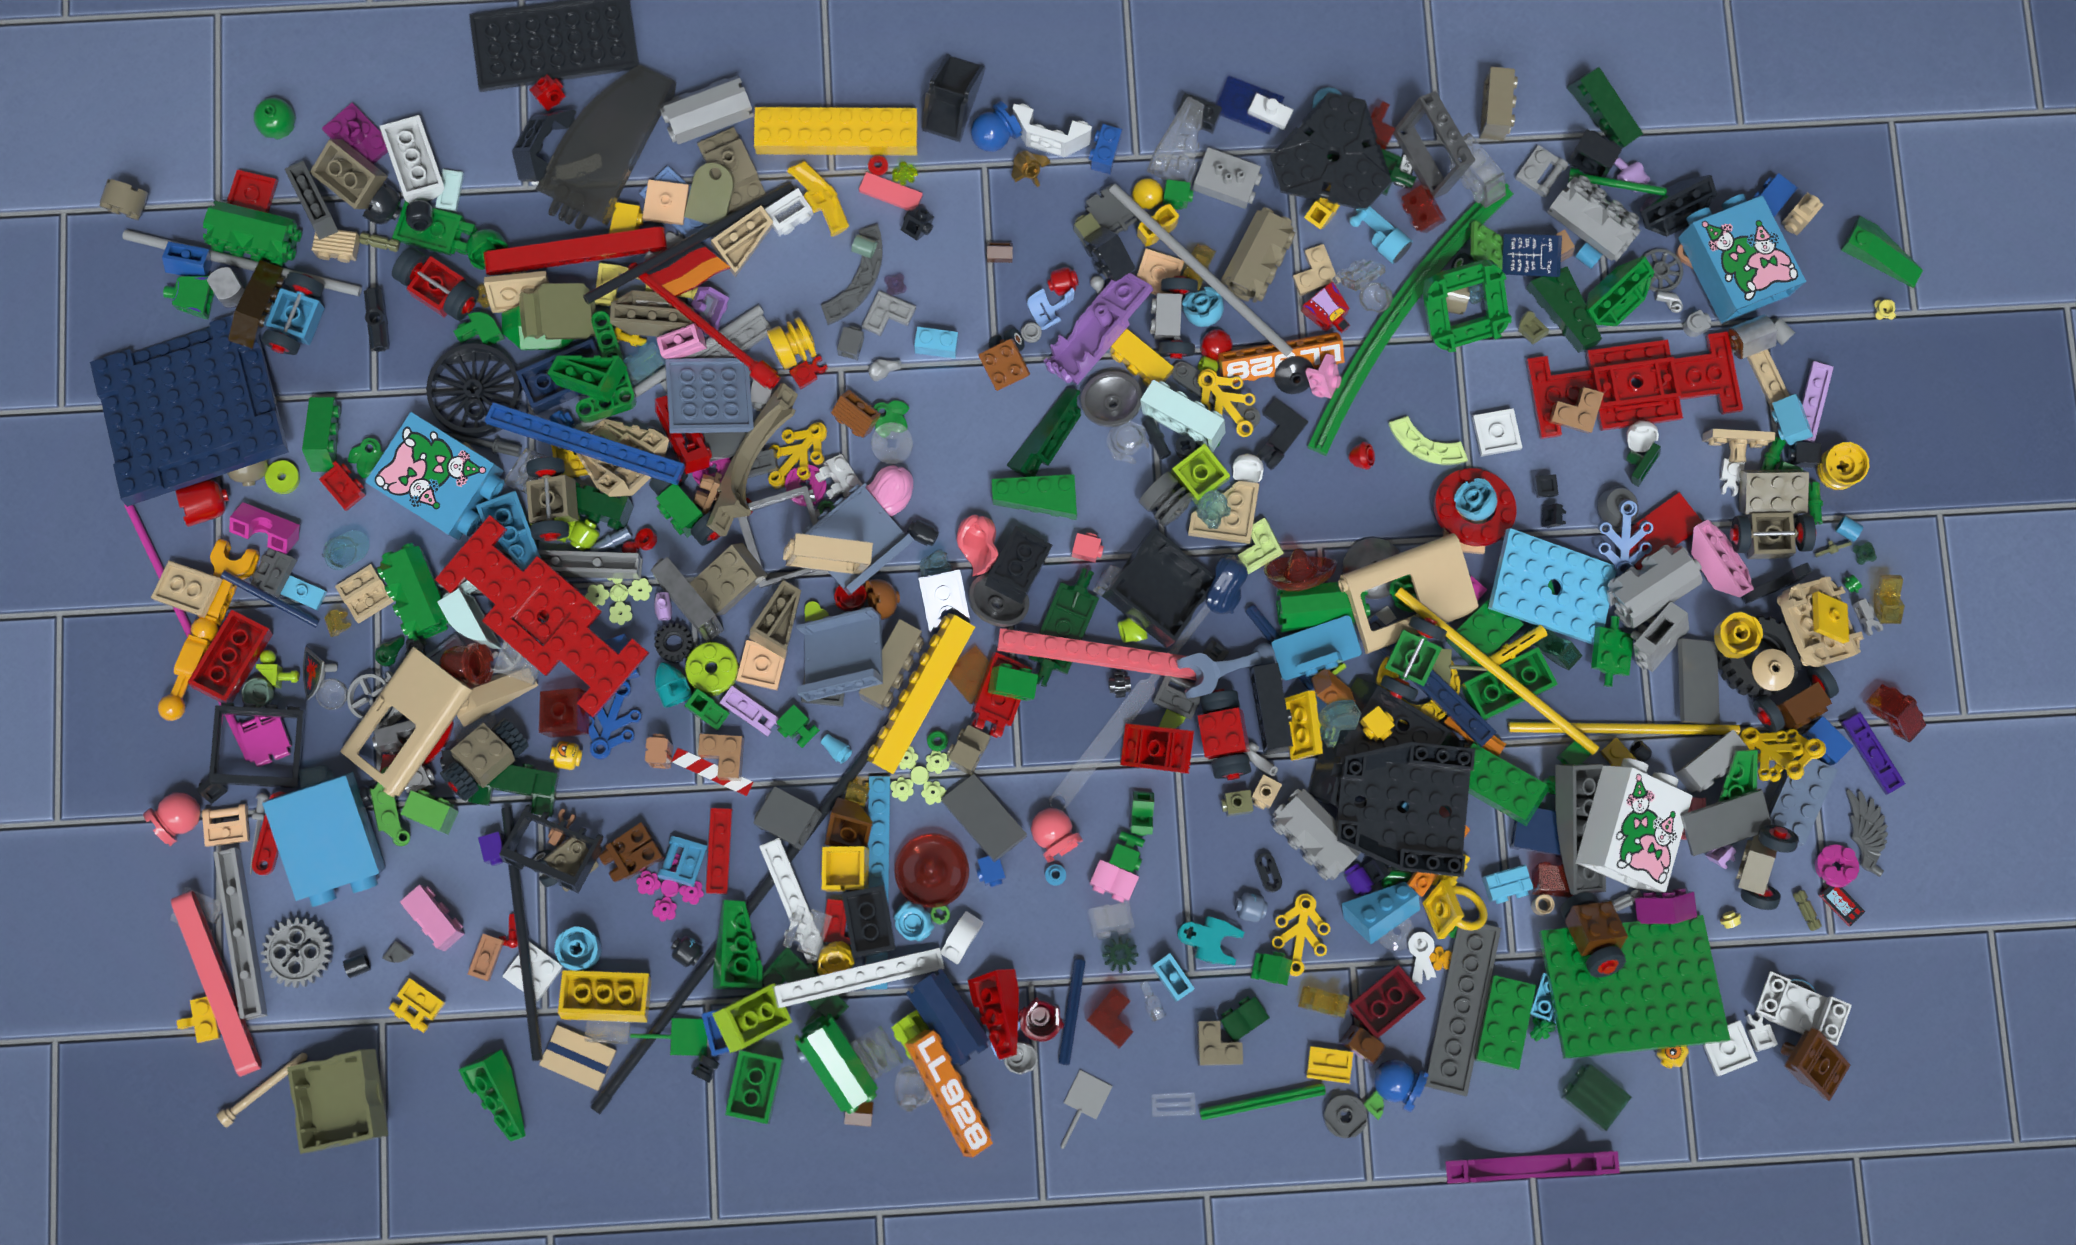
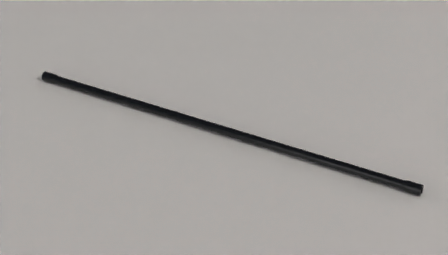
M887 719V720L885 721V723L882 725V727H883V726H886V724L888 723L889 719ZM881 728L818 809L822 815L809 838L834 807L837 797L841 798L867 764L868 751L878 741V733ZM792 845L785 852L789 863L793 861L800 851ZM769 873L746 903L749 917L775 884L771 873ZM717 943L647 1034H661L668 1025L671 1018L674 1017L714 964ZM643 1038L590 1108L598 1114L603 1112L612 1100L613 1095L655 1042V1038Z

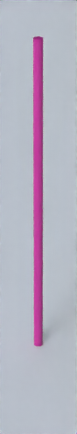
M124 505L160 580L164 568L134 505L128 507ZM173 607L188 638V634L192 635L191 624L183 610ZM224 715L245 760L249 761L236 725L235 716Z

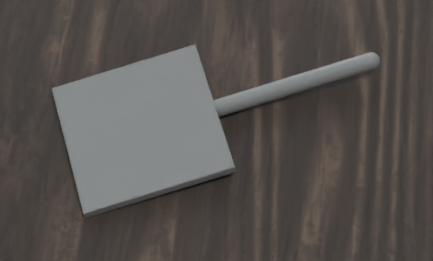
M1081 1070L1064 1101L1065 1104L1078 1111L1061 1144L1062 1149L1065 1148L1081 1113L1097 1119L1113 1087Z

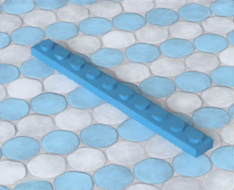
M869 776L868 816L873 821L868 842L869 888L884 885L889 906L890 776ZM888 953L867 956L866 965L888 960ZM888 982L866 987V989L888 990Z

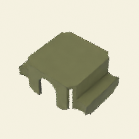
M584 283L541 284L531 294L520 293L519 307L524 339L526 337L538 339L545 335L546 340L587 339L589 336L596 338L591 322L593 314L596 313L595 301L590 304L585 302L583 295L588 293L589 289Z

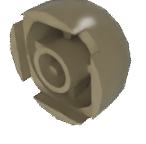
M265 460L227 474L233 481L242 482L243 486L256 485L255 481L265 476L268 461Z

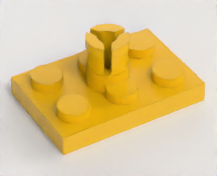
M1306 691L1285 698L1286 708L1290 709L1292 715V722H1289L1293 747L1290 749L1291 761L1322 754L1321 734L1327 732L1328 722L1325 721V717H1318L1315 691Z

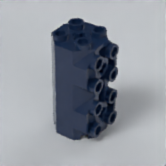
M939 969V975L936 976L932 973L912 987L914 989L912 994L909 990L906 994L929 1029L938 1033L942 1040L941 1045L944 1051L950 1055L952 1063L954 1065L958 1063L961 1067L971 1060L969 1055L975 1051L979 1054L989 1047L987 1042L990 1039L943 970Z

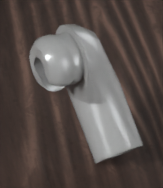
M1657 291L1656 301L1666 302L1674 313L1682 311L1683 304L1677 294Z

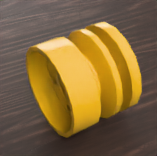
M800 317L794 319L797 327L795 329L790 321L786 322L788 329L786 333H784L780 326L767 331L772 347L784 370L797 365L795 357L797 354L800 355L803 361H806V350L811 358L817 356L811 333Z
M1842 442L1821 455V464L1817 466V475L1826 487L1833 490H1844L1860 482L1867 475L1869 458L1866 451L1859 445L1852 442Z

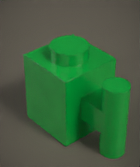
M794 704L776 722L779 726L777 731L784 738L789 736L793 740L798 734L802 736L796 742L801 748L820 731L815 725L809 730L805 728L810 723V720Z
M1121 831L1118 839L1126 841L1125 846L1116 844L1109 864L1133 873L1134 870H1139L1142 859L1139 858L1140 852L1133 850L1134 845L1143 847L1145 840Z
M1273 951L1272 955L1256 953L1250 978L1287 986L1292 960L1285 958V954Z

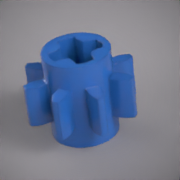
M558 411L549 417L550 421L573 428L572 424L575 423L569 412L564 414L563 411Z

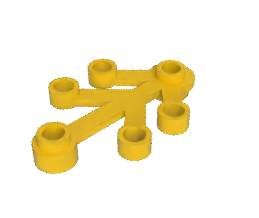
M1211 369L1201 371L1198 375V384L1203 388L1201 403L1206 404L1208 410L1211 411L1209 399L1212 391L1216 396L1214 411L1222 415L1224 407L1236 422L1237 433L1242 437L1250 436L1254 431L1252 422L1244 420L1230 401L1241 402L1250 406L1256 402V396L1253 393L1244 395L1223 392L1218 386L1227 385L1233 389H1240L1244 384L1241 377H1219ZM1207 375L1211 376L1212 381L1210 383H1207L1205 381V377ZM1235 379L1240 380L1239 387L1234 386L1233 382ZM1248 395L1252 396V403L1246 401ZM1244 424L1249 426L1248 432L1243 431L1242 427Z
M813 423L809 426L808 430L798 432L787 429L783 431L782 439L788 444L793 443L795 440L805 439L802 444L781 448L778 445H772L768 449L778 450L776 453L777 459L781 456L791 455L778 471L770 473L768 481L774 489H781L785 486V475L799 459L798 477L801 480L810 478L808 449L812 444L814 451L810 455L811 461L815 465L823 463L822 441L827 437V428L824 424ZM806 471V474L801 476L802 472Z
M1753 727L1745 728L1742 731L1740 738L1750 750H1755L1756 747L1761 751L1760 768L1758 769L1760 780L1768 781L1772 777L1769 768L1770 758L1783 767L1791 779L1798 780L1804 775V767L1800 761H1789L1779 754L1782 752H1791L1793 756L1803 754V746L1800 742L1787 744L1789 739L1785 731L1760 733ZM1765 741H1776L1777 744L1767 745V744L1764 743V742H1765Z
M1790 729L1786 732L1789 743L1800 742L1803 746V754L1800 755L1802 757L1798 760L1803 764V767L1811 759H1818L1825 754L1826 746L1821 740L1816 738L1808 740L1795 729ZM1765 741L1767 745L1777 744L1776 741ZM1791 752L1779 753L1789 761L1797 757L1793 756ZM1761 753L1758 754L1757 765L1760 762ZM1779 764L1770 768L1771 774L1777 773L1771 777L1770 781L1776 782L1781 778V772L1784 768Z
M1309 894L1298 896L1295 901V907L1275 919V925L1278 928H1284L1289 920L1299 915L1298 924L1281 936L1274 937L1271 942L1273 948L1281 949L1287 941L1296 936L1292 965L1296 963L1300 966V969L1295 972L1291 965L1290 975L1294 977L1301 975L1304 971V964L1301 959L1305 938L1313 947L1316 956L1322 957L1327 953V947L1318 941L1307 925L1309 916L1317 926L1319 935L1325 936L1330 932L1329 924L1323 922L1315 911L1316 901ZM1304 900L1309 902V908L1302 906ZM1279 918L1285 919L1283 926L1278 924ZM1321 925H1325L1327 927L1326 933H1322L1320 931ZM1275 939H1280L1282 941V945L1280 947H1277L1274 944ZM1318 946L1324 948L1323 954L1317 953L1316 949Z

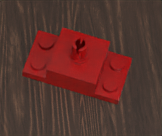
M1126 723L1120 765L1189 774L1194 731Z

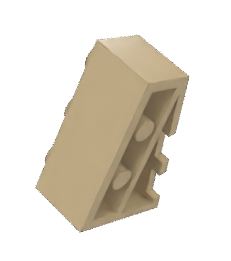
M759 206L711 240V245L715 251L731 267L729 270L734 277L738 275L772 229L773 221L764 208Z

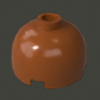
M882 579L866 581L864 587L869 606L865 607H872L881 615V620L889 618L894 614L897 603H900L899 592L895 591L893 585L888 581Z

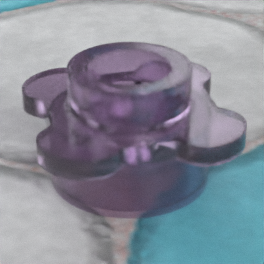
M902 274L885 278L884 282L888 287V295L893 296L906 292L907 287L904 285V276Z

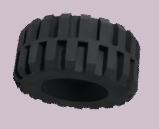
M1763 615L1756 616L1755 618L1760 622L1763 630L1761 640L1768 643L1772 649L1780 650L1790 657L1794 665L1792 681L1796 680L1799 675L1797 671L1802 668V662L1799 661L1801 656L1793 642L1790 630L1785 628L1787 624L1783 621L1775 622L1776 618L1769 616L1765 619ZM1719 650L1717 651V657L1720 658L1718 669H1723L1724 674L1721 675L1723 680L1728 679L1730 681L1728 686L1731 689H1739V694L1743 696L1749 694L1750 698H1757L1763 695L1769 697L1782 691H1769L1760 687L1754 680L1752 671L1745 664L1743 657L1728 658ZM1776 666L1774 672H1778V667H1777V666Z

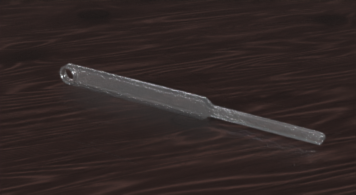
M1207 604L1203 606L1168 653L1177 655L1211 611ZM1151 674L1148 679L1140 680L1052 794L1049 799L1050 808H1054L1052 806V799L1055 796H1061L1065 799V806L1059 810L1064 811L1123 735L1125 724L1133 722L1155 693L1154 684L1161 675Z

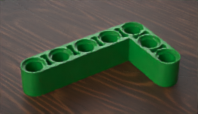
M603 311L594 313L591 322L602 357L612 358L613 356H620L624 362L609 315ZM600 320L607 321L604 326H597ZM610 338L613 340L610 345L603 344L606 339ZM627 369L623 375L625 380L618 384L609 401L611 402L610 407L602 408L601 405L605 401L593 397L583 399L576 404V413L581 421L591 423L629 411L636 406L637 400ZM630 395L631 399L628 402H622V397ZM584 408H591L589 414H581Z

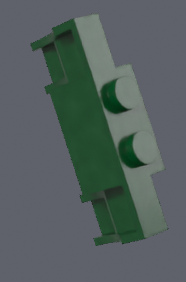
M513 762L484 788L472 778L479 790L468 799L469 803L490 806L493 790L531 796L533 797L531 814L542 815L546 811L549 813V817L553 816L556 802L555 794L559 780L558 773L536 770L535 766L529 764H522V767L514 766Z
M786 947L763 973L762 983L765 986L773 983L778 986L817 977V969L810 962L806 965ZM837 994L806 1001L816 1012L804 1024L807 1025L821 1016L828 1018L827 1014L830 1013L837 1021L849 1006Z

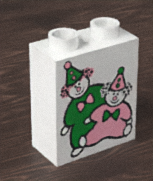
M1624 758L1621 767L1603 766L1575 863L1634 889L1666 893L1684 829L1680 815L1688 813L1693 795L1676 788L1678 784L1676 777L1659 772H1654L1653 776L1646 774L1648 765L1638 760Z

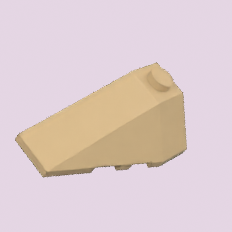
M529 668L464 682L473 689V692L457 713V717L463 727H466L537 687L538 683Z

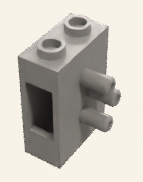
M1208 147L1195 179L1193 190L1246 209L1248 203L1252 204L1256 194V192H1253L1254 186H1259L1263 175L1259 173L1261 166Z
M1672 602L1665 607L1657 618L1652 616L1646 620L1651 624L1649 627L1643 624L1639 627V632L1635 630L1631 633V637L1636 640L1633 644L1636 664L1643 670L1648 669L1653 673L1678 644V639H1682L1689 631L1688 613Z

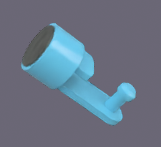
M1371 207L1366 211L1356 209L1357 215L1350 218V224L1353 227H1358L1363 220L1376 231L1372 244L1378 249V252L1390 263L1398 262L1409 250L1413 241L1400 229H1395Z

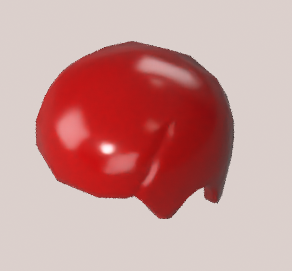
M1214 329L1203 337L1200 351L1203 357L1206 356L1219 362L1218 353L1232 351L1233 342L1230 335L1224 330Z
M839 585L835 590L833 598L839 609L845 612H853L859 610L864 605L867 593L865 587L861 585L851 595H848Z

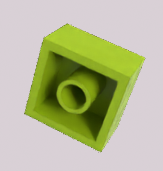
M1203 444L1172 468L1171 474L1178 480V483L1187 489L1185 492H1191L1194 495L1192 500L1196 505L1230 478V474L1206 444Z

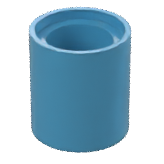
M1586 242L1575 257L1592 269L1603 254Z
M1844 516L1837 525L1835 532L1854 542L1864 526Z

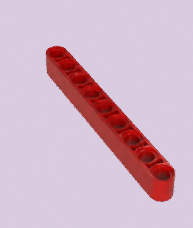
M652 227L487 251L484 253V261L487 275H500L646 254L648 251L651 253L660 252L667 249L665 229L663 227Z

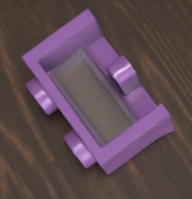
M698 287L691 307L696 314L718 330L720 319L727 310L729 297L711 287Z

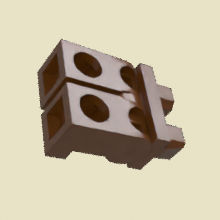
M642 822L615 839L612 843L605 846L607 849L599 855V859L604 866L612 861H615L618 866L608 872L615 883L623 879L629 880L653 864L665 859L646 825Z

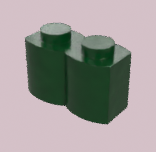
M1247 996L1238 1003L1240 1007L1235 1011L1230 1008L1221 1014L1223 1019L1220 1020V1024L1233 1043L1270 1018L1256 997L1251 999Z

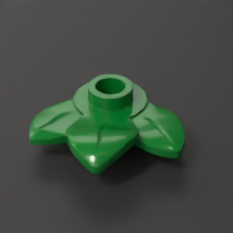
M894 400L888 404L880 402L873 406L877 412L880 409H884L886 412L885 416H880L875 424V430L882 438L887 439L891 431L902 433L908 430L907 422L903 417L909 410L907 404Z
M366 438L361 442L360 446L354 447L349 452L348 462L357 463V472L363 479L371 474L384 454L381 451L379 441L374 438ZM369 444L373 446L372 452L367 450Z

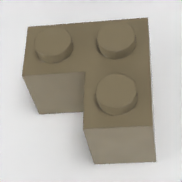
M968 725L966 729H961L956 745L952 743L947 758H949V765L971 776L991 740V736Z
M1220 1021L1197 1022L1198 1066L1243 1064L1242 1042L1221 1043Z

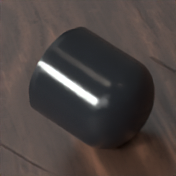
M1642 741L1635 742L1630 748V753L1641 762L1649 760L1652 755L1651 749Z

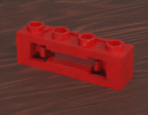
M667 395L656 398V415L680 463L685 465V474L709 468L712 454L710 448L704 444L703 434L684 433L689 442L686 445V450L682 434L669 433Z

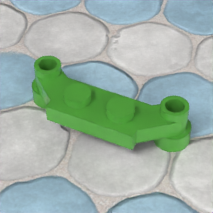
M385 767L380 772L382 774L385 773L389 767ZM377 782L375 788L370 789V795L378 832L383 831L390 836L396 846H405L410 841V834L400 827L395 798L386 794L383 791L384 787ZM400 834L405 835L404 841L399 840Z

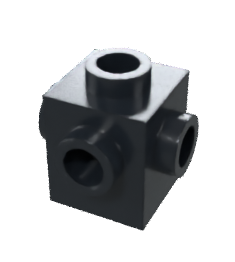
M917 206L905 214L903 218L904 223L900 230L917 241L922 236L928 235L931 232L934 216L925 208Z

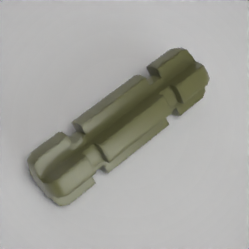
M362 232L359 237L361 244H370L376 248L397 252L400 247V242L395 239L389 240L386 237L370 235Z
M1800 890L1794 893L1793 897L1796 902H1799L1798 907L1805 921L1808 920L1809 922L1807 923L1809 929L1815 931L1821 928L1822 924L1819 919H1816L1817 914L1810 900H1807L1806 892Z

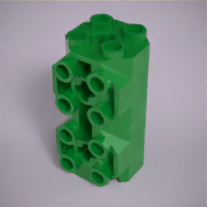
M216 200L213 202L215 206L210 205L203 221V228L207 229V234L203 233V239L205 243L211 245L213 251L221 253L227 251L231 252L233 256L241 258L247 253L251 255L250 259L254 261H269L270 264L282 267L283 263H287L288 260L293 261L295 259V248L297 242L301 240L302 230L298 229V224L294 219Z
M413 543L402 546L401 550L397 552L391 551L383 554V560L380 562V566L377 567V571L381 579L384 578L387 583L384 587L389 598L392 597L393 601H396V604L392 606L397 617L400 616L403 621L400 626L404 635L416 641L419 640L418 636L423 635L424 639H428L445 632L448 629L446 625L449 622L438 604V601L443 599L423 549L420 546L414 547Z
M1338 582L1280 587L1276 590V596H1280V600L1276 601L1278 623L1282 625L1280 628L1281 632H1300L1344 616H1350L1353 625H1356L1349 597L1340 590ZM1368 590L1361 593V600L1368 618L1370 616L1369 603L1366 604L1365 596L1368 595Z
M830 1013L827 1014L828 1018L821 1016L801 1029L802 1035L799 1037L796 1034L794 1039L840 1111H846L847 1114H851L859 1108L858 1105L865 1101L870 1102L877 1096L875 1091L878 1089V1086L864 1061L847 1039L845 1032Z

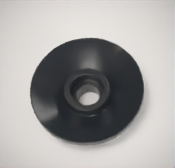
M1291 356L1281 361L1274 373L1277 387L1287 394H1298L1308 389L1310 385L1306 370L1307 368L1314 369L1312 363L1302 356ZM1295 376H1299L1297 380H1293Z

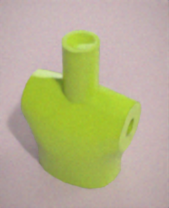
M1130 618L1118 622L1119 633L1124 643L1148 639L1147 632Z

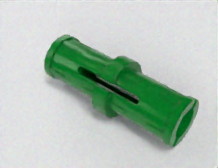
M1775 437V441H1772L1768 452L1764 454V462L1760 470H1774L1776 464L1781 460L1780 454L1786 444L1785 440Z
M1812 482L1813 485L1809 483L1808 489L1809 514L1813 516L1815 525H1817V522L1821 525L1823 524L1821 509L1823 501L1820 496V483Z

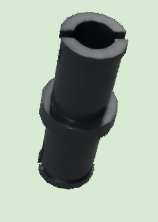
M1154 418L1146 419L1142 422V426H1144L1149 436V443L1153 444L1159 459L1162 460L1169 457L1172 453L1164 441V434L1160 433Z

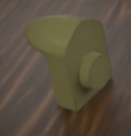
M1526 311L1519 321L1518 331L1531 344H1535L1549 334V329L1535 317L1534 312Z

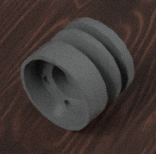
M1169 471L1157 479L1138 501L1148 512L1156 507L1158 508L1154 516L1156 520L1165 515L1160 521L1163 527L1178 519L1194 498L1191 492L1183 496L1187 490L1185 487L1177 491L1174 490L1178 480Z

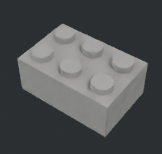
M1732 730L1717 739L1674 774L1690 793L1696 790L1700 793L1715 783L1712 780L1713 778L1716 780L1728 773L1735 750L1750 749L1737 733Z

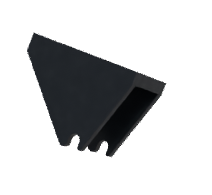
M949 54L945 56L932 76L929 90L926 92L922 131L961 142L985 73L984 65L979 66L951 57Z

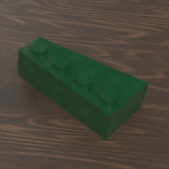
M1600 67L1584 74L1566 87L1607 139L1616 142L1620 148L1626 147L1643 135V132Z
M1568 266L1560 269V277L1542 276L1530 281L1526 290L1536 298L1539 306L1545 309L1550 319L1563 331L1562 334L1578 353L1598 345L1602 337L1594 320L1586 310V304Z
M576 482L579 517L581 514L587 516V519L594 523L605 522L609 528L615 530L623 529L627 526L634 508L628 497L621 496L620 499L618 496L610 497L605 493L601 494L599 490L588 485L580 488V484Z

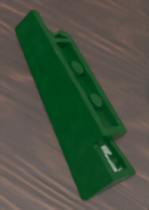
M1073 388L1065 390L1007 463L1010 469L1023 477H1035L1041 463L1049 466L1081 417V409L1077 407V397L1080 395L1079 390Z

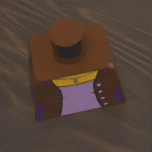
M1351 1025L1339 1042L1372 1067L1385 1050V1045L1361 1027Z

